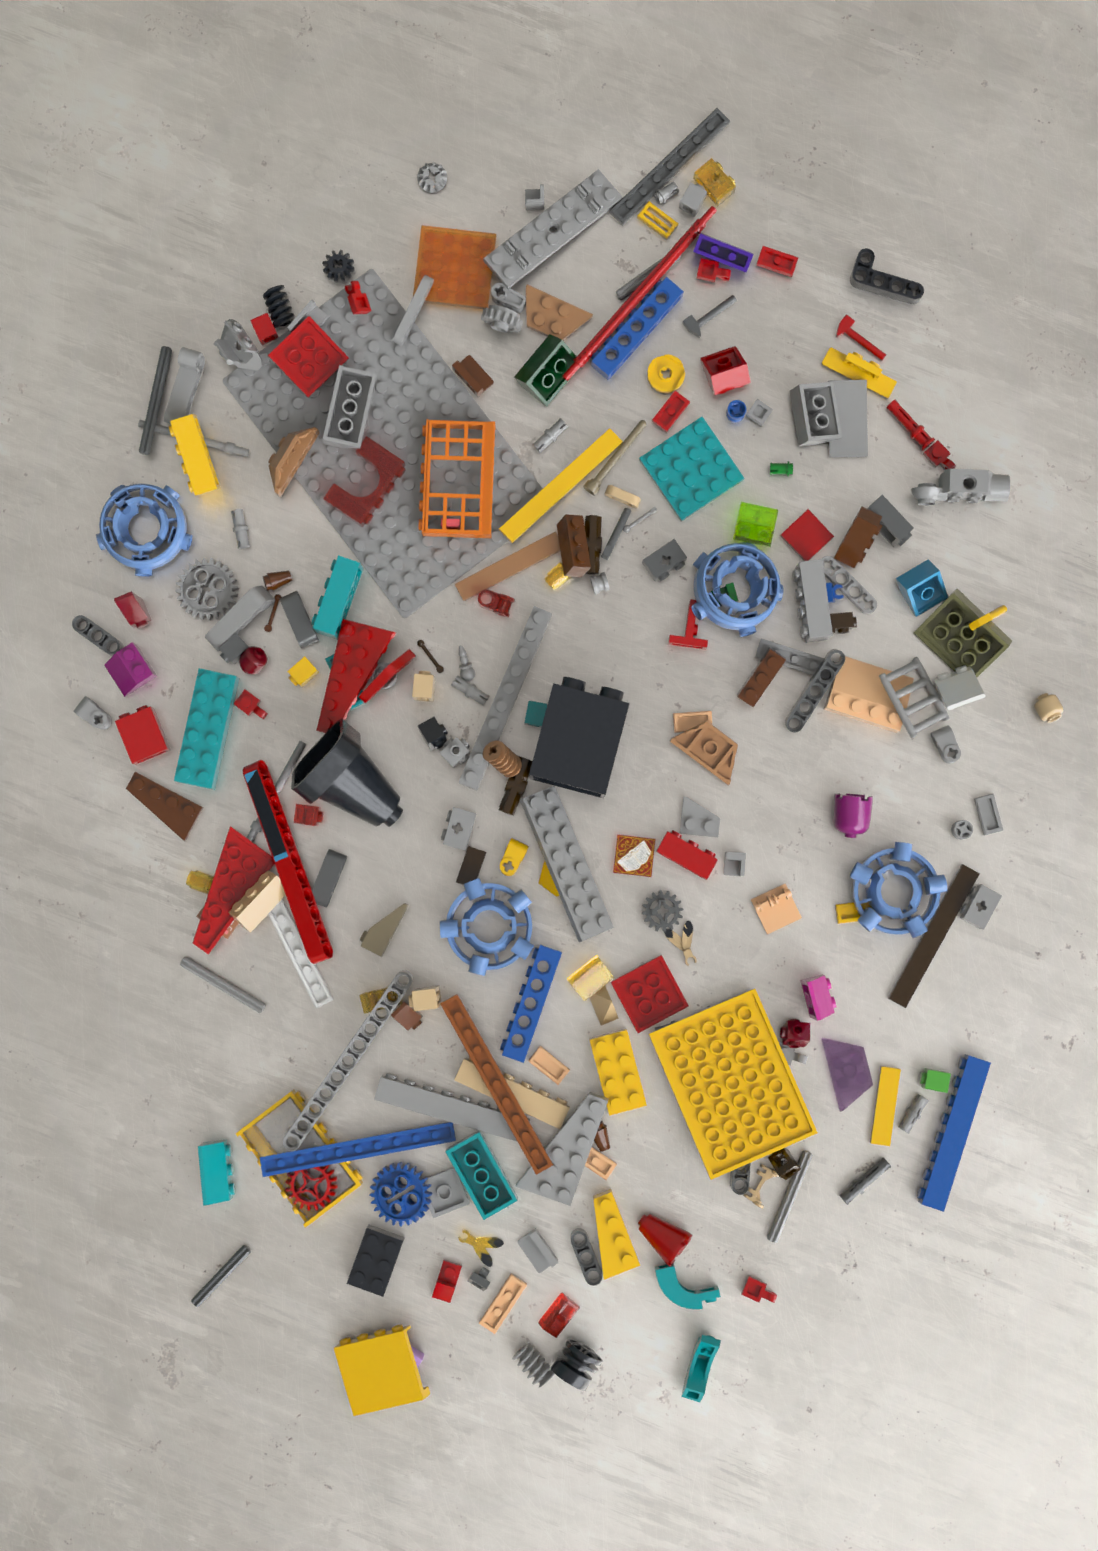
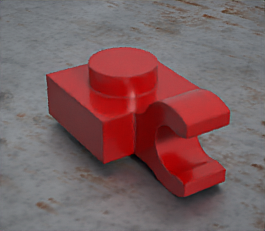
M701 258L697 279L715 282L716 277L729 281L731 270L719 268V262Z
M351 281V285L345 286V291L349 294L347 298L353 314H368L372 311L366 293H361L358 281Z
M939 440L923 453L935 468L938 465H941L945 470L955 469L956 467L955 463L947 458L951 453Z
M246 689L234 702V705L248 716L254 712L264 720L268 715L267 712L258 706L261 701Z
M748 1276L741 1295L759 1303L761 1298L775 1303L777 1298L776 1293L765 1289L767 1283Z

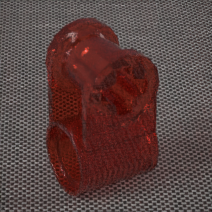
M485 589L478 594L477 601L481 608L509 618V610L515 599ZM489 595L492 600L490 603L484 604L481 601V597Z

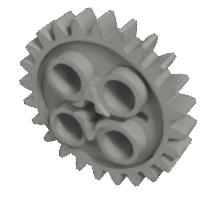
M203 558L200 564L196 559L195 566L188 563L190 569H182L185 575H178L182 581L176 582L180 589L175 590V592L181 594L177 597V600L183 601L180 606L182 608L187 607L185 612L190 613L193 611L192 616L194 618L199 614V619L203 620L205 615L208 620H211V615L218 619L219 612L225 615L224 609H231L229 603H236L232 597L238 596L237 593L233 592V590L238 589L237 585H233L237 579L235 577L230 578L233 572H226L228 570L227 565L221 568V561H218L215 565L213 558L210 559L209 563ZM206 572L207 578L204 581H199V574ZM217 581H224V586L221 589L215 588ZM209 586V588L211 589L210 592H205L203 588ZM193 589H197L199 592L198 596L190 598V592ZM214 597L216 599L215 604L208 606L207 600Z

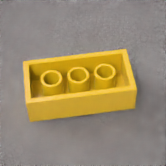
M190 414L171 420L169 430L171 436L176 437L178 444H175L178 456L183 458L184 463H181L184 474L189 476L190 481L187 483L190 492H194L196 496L219 489L220 485L197 416Z
M627 1029L589 1038L604 1097L609 1098L607 1103L609 1116L647 1106Z

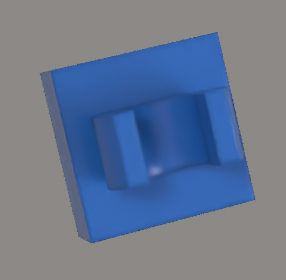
M826 583L828 603H836L835 598H844V595H836V590L843 588L842 585L837 584L834 586L833 583Z

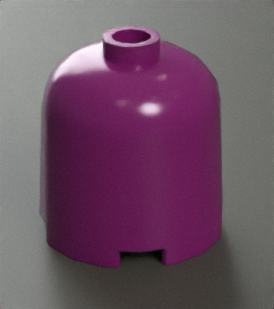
M835 793L833 823L836 830L845 833V837L856 838L857 834L865 833L870 826L873 796L865 799V795L846 793V795L840 797V793Z

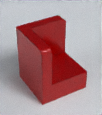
M268 313L250 320L261 345L279 338Z

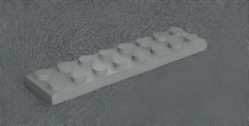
M555 786L520 799L578 941L582 942L614 928Z

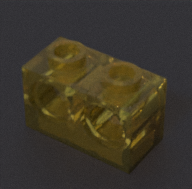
M388 987L359 995L364 1014L373 1010ZM388 992L389 1000L395 1001L398 999L396 992ZM401 999L398 1005H401L403 1003V999Z

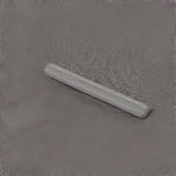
M188 957L182 959L180 965L258 1013L264 1010L265 1003Z
M802 1151L797 1163L801 1170L792 1176L767 1237L771 1242H778L813 1156L808 1151Z

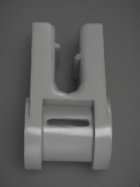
M496 283L491 289V298L495 304L518 313L523 311L526 305L525 296L511 288L507 289L503 283ZM500 291L503 292V295L501 294L499 297L496 296L497 293H499Z

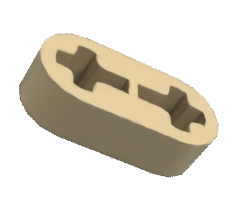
M608 485L604 493L607 497L632 508H638L641 498L612 485Z

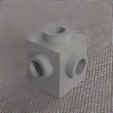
M451 737L444 743L443 746L445 748L440 752L454 768L458 763L462 765L469 759L468 754L470 751L468 748L470 745L463 738L459 740L456 737L453 740ZM454 749H460L459 753L454 754Z

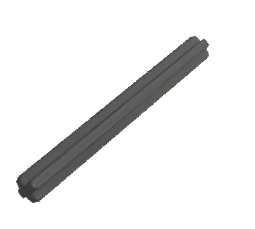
M166 346L161 347L141 437L139 452L143 455L150 454L172 349Z

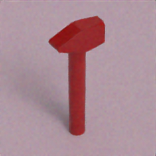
M845 315L838 325L836 337L844 333L882 361L886 354L854 331L851 327L855 320Z

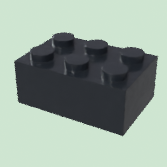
M368 1224L346 1284L383 1297L405 1237Z

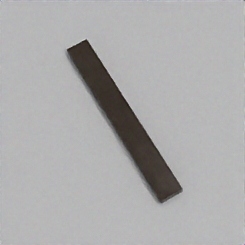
M964 864L961 865L927 926L928 931L922 935L888 999L904 1008L907 1007L980 873Z

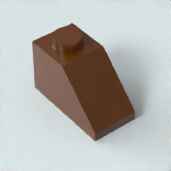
M408 1000L404 1001L391 1014L406 1030L411 1028L415 1030L422 1023L420 1019L423 1016L419 1011H414V1008L410 1007Z

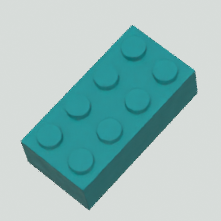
M339 555L337 560L334 559L331 564V577L326 579L324 585L326 589L325 594L320 596L318 614H314L311 622L314 625L313 629L317 633L336 640L339 637L342 621L348 615L363 572V567L359 562Z
M478 1130L446 1149L445 1152L483 1220L518 1201L514 1189L481 1131Z

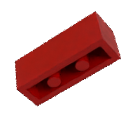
M674 830L671 833L667 831L656 852L707 880L718 861L715 858L716 854L707 849L705 851L698 848L699 844L692 840L684 841L681 839L682 835Z

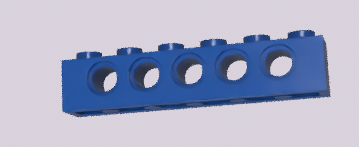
M668 277L656 283L653 288L654 292L651 295L647 294L642 299V305L638 309L634 308L631 311L629 320L626 323L622 322L616 329L617 333L613 337L609 336L604 342L605 347L601 351L597 350L591 357V366L607 380L616 373L683 297L684 291ZM662 296L666 301L659 303L656 301V298ZM650 310L654 315L646 317L643 312ZM638 324L641 329L634 331L631 329V326ZM621 338H625L629 343L621 345L618 341ZM609 352L615 353L616 357L614 359H608L606 357V354Z
M540 945L539 948L535 947L532 958L535 959L533 967H528L525 975L529 977L527 984H522L519 995L522 996L520 1003L516 1002L513 1010L516 1016L514 1021H509L506 1030L510 1032L508 1039H503L500 1050L503 1051L502 1056L524 1063L562 952ZM540 961H546L549 968L547 971L542 972L538 970L537 964ZM534 979H539L542 982V987L539 990H534L531 987V982ZM529 997L534 998L536 1001V1005L533 1008L525 1006V1000ZM521 1016L529 1018L530 1022L527 1026H521L518 1023V1019ZM515 1034H520L523 1037V1042L519 1045L512 1042V1037Z

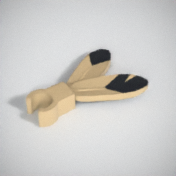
M687 921L684 924L682 938L673 930L666 929V932H664L666 938L683 951L685 964L689 966L687 963L689 957H692L694 963H696L697 959L693 956L690 949L693 936L691 921Z

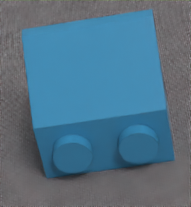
M929 559L896 578L902 596L916 617L948 598L940 570Z

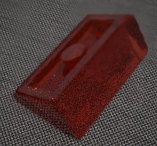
M560 1293L538 1324L543 1330L557 1338L580 1309V1306L564 1293Z

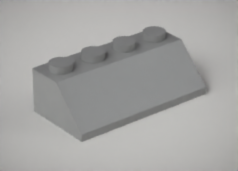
M339 365L323 435L324 444L339 448H361L377 377L376 373Z

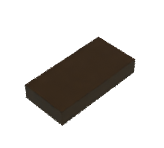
M468 846L456 883L463 885L478 879L487 852Z

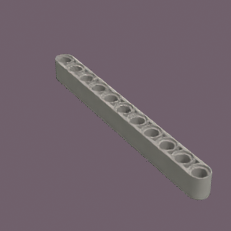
M402 970L395 976L283 1139V1146L286 1150L294 1151L299 1148L410 988L413 976L409 971ZM406 975L409 978V983L402 985L399 982V977ZM388 992H396L398 999L395 1001L389 1000ZM377 1008H385L387 1015L384 1017L378 1016L376 1013ZM373 1024L376 1031L373 1033L367 1032L365 1025ZM362 1040L364 1048H356L354 1041ZM351 1056L353 1064H345L343 1057ZM339 1072L342 1075V1079L340 1081L334 1080L332 1073ZM328 1088L331 1095L329 1097L323 1096L321 1089ZM310 1105H318L320 1111L318 1113L312 1112ZM299 1121H307L309 1127L302 1129L299 1126ZM288 1137H295L297 1144L291 1145L288 1142Z

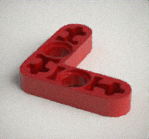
M409 649L399 656L359 695V698L366 704L395 674L406 667L416 655Z

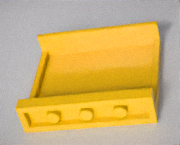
M402 1324L393 1326L388 1331H385V1328L379 1329L372 1335L363 1333L352 1340L350 1337L339 1340L340 1343L334 1347L353 1416L422 1401L430 1395L429 1387H423L407 1335V1331L411 1328L410 1325L403 1327Z

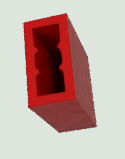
M147 705L137 708V712L131 715L129 712L122 714L115 721L131 763L135 765L171 750L155 709Z

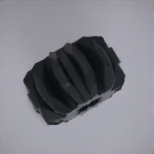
M333 250V256L328 254L325 256L328 261H323L322 263L325 267L323 272L328 274L327 278L329 280L334 278L335 283L338 282L339 278H341L342 282H345V276L351 278L350 272L355 271V268L352 266L354 260L349 259V253L343 255V250H340L338 254Z

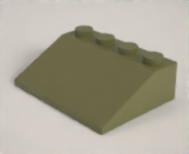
M958 589L914 632L954 672H956V668L966 665L973 669L976 677L988 668L1012 643V640L992 621L972 631L969 623L985 614Z

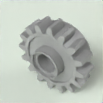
M490 305L489 308L483 309L481 320L500 332L514 331L518 333L523 324L517 312L498 305Z

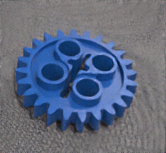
M399 1162L397 1167L394 1163L390 1164V1168L385 1166L383 1171L380 1170L377 1173L378 1177L373 1178L376 1184L370 1186L371 1189L375 1190L369 1194V1196L375 1197L371 1204L377 1205L374 1211L380 1210L379 1218L385 1215V1222L391 1219L393 1226L398 1221L400 1227L405 1222L409 1226L412 1224V1220L416 1223L419 1217L422 1218L425 1215L424 1212L429 1210L427 1204L432 1202V1200L427 1198L432 1195V1192L427 1191L431 1184H425L428 1177L422 1178L423 1171L417 1173V1166L410 1169L409 1163L404 1167L402 1162ZM401 1177L407 1180V1185L401 1183ZM412 1185L415 1186L414 1189L398 1197L391 1203H387L388 1199H391ZM385 1187L391 1189V1195L385 1192ZM410 1194H414L417 1197V1202L411 1199ZM395 1203L401 1206V1211L395 1209Z

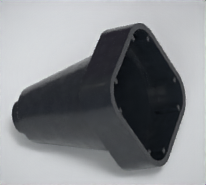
M343 719L338 720L301 759L292 773L291 789L309 804H312L319 798L376 827L382 823L388 827L392 826L403 812V809L398 805L400 796L361 747L360 733Z

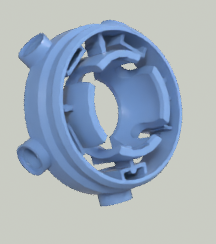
M150 484L120 485L110 493L111 497L105 503L100 515V533L96 534L97 542L101 550L107 549L117 561L135 569L136 576H152V569L170 562L181 549L189 550L193 536L187 533L186 517L182 507L177 502L180 495L166 485L162 489ZM140 490V497H133L130 493ZM145 490L155 491L153 496L170 509L173 505L176 517L168 518L166 511L160 508L155 500L145 497ZM114 504H116L120 509L125 508L122 511L117 508L113 518L108 517V514L111 508L114 506ZM139 506H149L150 513L155 515L160 523V530L156 539L144 545H139L138 542L134 541L128 530L130 520L139 513ZM106 521L112 523L113 529L110 526H106ZM177 522V527H172L167 541L170 546L155 558L150 557L148 554H153V550L165 541L169 532V524ZM118 541H121L126 549L139 555H132V560L120 556L112 547L118 546Z
M751 543L728 544L715 549L709 555L703 552L693 563V566L697 568L694 577V595L697 603L693 604L691 608L699 620L707 617L713 623L723 628L738 630L740 637L756 633L755 626L770 615L777 601L782 600L783 585L780 584L779 574L774 563L763 551ZM727 551L739 552L738 556H733L731 561L724 560L716 568L713 576L707 575L721 559L718 554ZM763 567L766 569L770 577L769 579L767 576L762 578V580L760 579L759 572ZM737 568L747 571L745 578L750 585V595L746 601L741 603L730 599L726 593L722 595L720 591L722 578L727 574L735 573ZM705 581L712 582L713 594L711 592L707 593ZM760 603L768 607L760 615H758L757 611L741 614L738 618L730 616L755 608Z
M895 842L894 848L876 852L862 864L857 862L853 867L850 878L854 879L852 889L853 900L861 916L858 922L869 932L874 928L888 934L910 933L912 938H915L928 931L925 924L933 917L937 910L940 893L947 892V882L944 874L937 875L933 866L923 856L912 851L913 844ZM890 854V860L910 862V859H912L922 868L915 873L911 868L897 863L883 865L880 857ZM876 859L880 868L873 872V869L867 866ZM887 870H891L894 875L906 877L913 886L912 899L909 902L908 909H903V912L899 907L889 906L881 896V886L885 881L882 873L884 874ZM925 871L927 877H923L926 895H930L929 904L922 916L915 915L911 917L912 914L918 911L917 908L923 894L922 884L918 875ZM869 879H871L870 887L866 888L867 899L859 901V884L866 885ZM868 902L871 908L866 907L863 910L861 904ZM883 915L889 916L890 919H903L907 917V920L901 922L902 928L892 929L878 924L882 920L880 916Z
M480 878L463 884L465 891L451 905L447 919L440 921L441 938H447L454 953L463 962L470 965L468 972L485 976L486 970L506 967L519 957L526 960L534 947L530 943L532 918L527 907L532 902L522 889L516 893L503 885L493 883L482 884ZM485 889H492L491 899H482L473 903L472 907L465 912L462 926L459 927L458 919L453 920L460 903L467 896L471 901L486 895ZM495 890L503 891L512 896L508 899L509 903L518 913L524 911L527 923L516 922L513 910L507 908L503 901L494 899ZM493 910L498 912L504 920L511 919L510 927H512V931H505L503 936L496 942L485 943L480 941L474 933H468L469 926H467V922H474L475 917L480 912ZM517 926H527L525 939L520 936L511 949V952L515 954L507 960L499 962L497 953L504 951L507 945L514 941ZM462 929L465 941L475 951L482 954H494L496 963L489 964L490 958L473 954L472 958H469L458 947L454 938L459 937V930Z

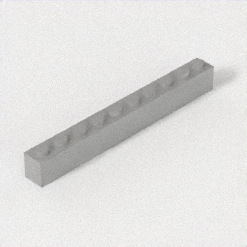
M535 606L533 607L459 780V784L475 791L478 790L489 765L488 761L483 758V749L489 742L500 739L550 622L552 613Z

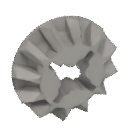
M435 162L425 163L419 169L417 175L418 184L427 192H438L447 183L446 170L441 164L439 165ZM429 171L432 172L433 175L437 174V176H435L436 183H434L432 179H427L429 177Z

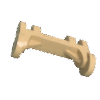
M761 1164L760 1167L767 1171L763 1173L757 1170L756 1173L762 1176L756 1190L749 1187L748 1191L753 1194L752 1197L748 1194L743 1196L763 1209L764 1206L760 1201V1189L766 1180L772 1177H779L775 1170Z

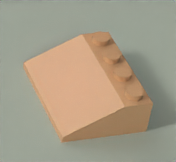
M845 656L843 666L832 681L824 710L895 733L899 732L902 726V721L879 678L880 674L885 673L887 675L893 671ZM902 675L890 681L896 692L912 684L914 678ZM910 693L899 698L904 709L908 706Z

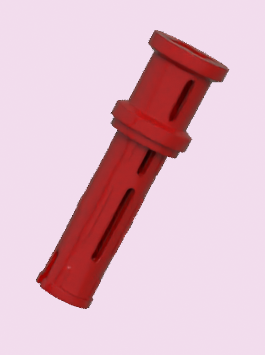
M896 399L886 407L908 430L910 438L915 439L921 446L922 451L935 441V438H931L924 430L925 427L918 425Z

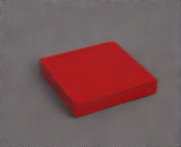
M809 509L780 535L804 561H809L834 537Z

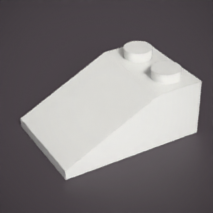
M961 666L955 669L956 672L951 674L945 672L939 674L937 679H934L940 699L947 710L985 697L983 689L971 667Z

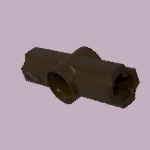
M597 515L585 517V532L591 568L585 574L589 575L599 574L602 517Z
M520 756L519 758L522 762L521 769L517 775L509 777L504 790L505 794L499 806V811L513 816L520 798L523 797L527 787V780L532 765L531 760Z

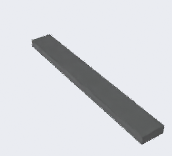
M716 108L610 210V214L623 226L654 196L657 189L661 190L730 123V120Z

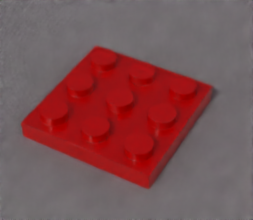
M310 316L268 354V357L307 398L339 369V365L342 366L349 359Z
M662 955L611 981L637 1033L689 1007Z

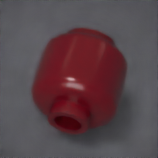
M250 646L239 658V664L245 673L255 675L263 669L268 658L263 649Z

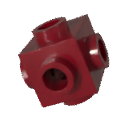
M799 1019L788 1020L780 1028L782 1045H788L789 1048L805 1047L810 1042V1023L800 1022Z

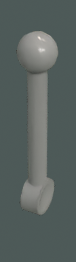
M653 507L630 525H625L623 531L629 532L633 526L656 512L657 508Z

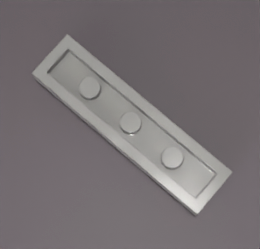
M762 638L755 656L762 659L770 647L786 658L783 666L814 675L824 659ZM828 669L822 670L821 678L828 679L830 671Z

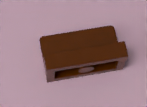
M468 355L461 362L457 360L452 364L453 371L477 397L494 384L492 378L471 355Z

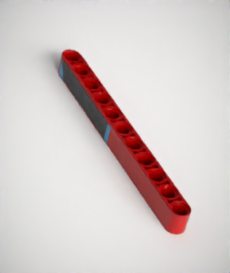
M263 760L256 761L243 767V776L307 956L311 963L317 964L332 958L333 949L269 769Z

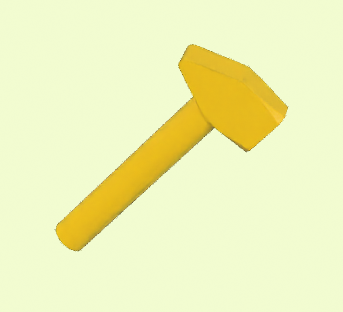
M1002 605L969 623L970 629L973 631L1007 611V607Z

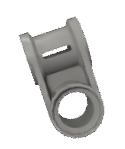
M87 696L82 699L74 710V713L95 728L105 730L112 724L111 716ZM99 717H102V720H103V723H102V724H101L100 721L98 720Z
M947 725L931 732V738L942 760L949 764L957 761L961 756V750L951 727ZM949 750H950V752H953V751L955 752V755L953 756V758H952L951 756H950V757L947 756V753H949Z

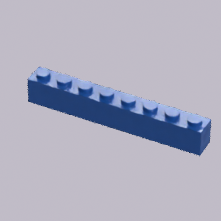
M966 1054L959 1061L958 1068L960 1072L953 1080V1094H950L947 1099V1113L942 1115L941 1124L943 1125L941 1132L938 1131L936 1134L935 1143L937 1144L935 1150H932L929 1156L931 1163L929 1169L926 1168L923 1175L925 1182L923 1188L920 1187L917 1194L918 1202L922 1205L943 1212L945 1210L991 1065L988 1061Z

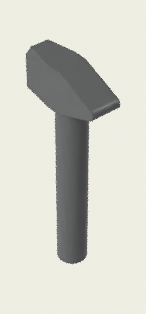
M732 295L696 321L690 315L682 323L688 332L700 338V327L737 300Z
M624 508L601 555L602 558L609 559L631 513L630 509Z

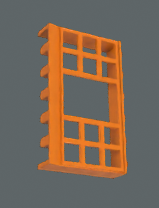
M426 419V425L422 427V436L426 437L425 444H422V455H425V463H421V474H424V481L420 482V493H423V500L419 502V511L423 512L422 519H419V530L422 531L423 536L492 538L495 421ZM432 428H446V438L432 437ZM450 429H464V438H450ZM468 429L482 430V439L468 438ZM431 442H446L445 456L431 455ZM450 442L464 443L463 456H449ZM468 443H482L481 457L467 456ZM431 460L481 461L480 494L429 493ZM429 497L443 498V511H429ZM447 498H462L461 512L447 511ZM466 498L480 499L479 512H465ZM428 515H442V529H428ZM447 516H461L460 530L446 529ZM465 516L479 517V530H464Z

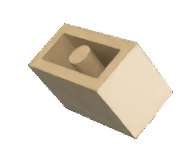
M419 671V674H414L412 693L414 700L434 702L436 679L434 675L430 674L431 672Z

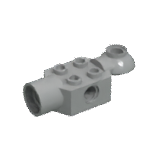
M946 469L940 475L939 488L936 487V484L921 483L918 484V487L912 488L911 492L918 500L919 505H934L935 500L946 501V499H948V502L967 500V503H978V500L1007 502L1010 494V476L994 474L989 470Z

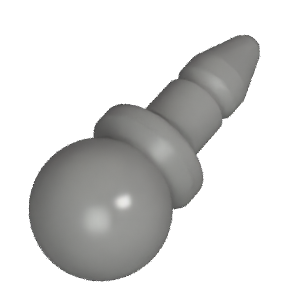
M460 645V676L465 681H471L475 677V670L471 667L472 663L468 662L465 649Z

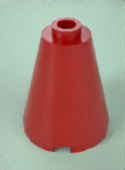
M644 1214L638 1222L640 1225L638 1230L669 1267L676 1261L675 1257H678L683 1252L693 1236L690 1232L652 1214L648 1216Z

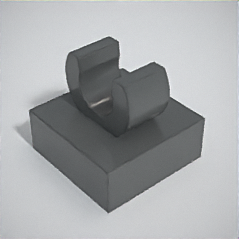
M483 1267L479 1274L473 1272L468 1282L485 1291L490 1284L486 1280L490 1271Z

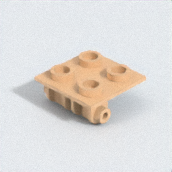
M786 883L751 899L767 934L802 918Z

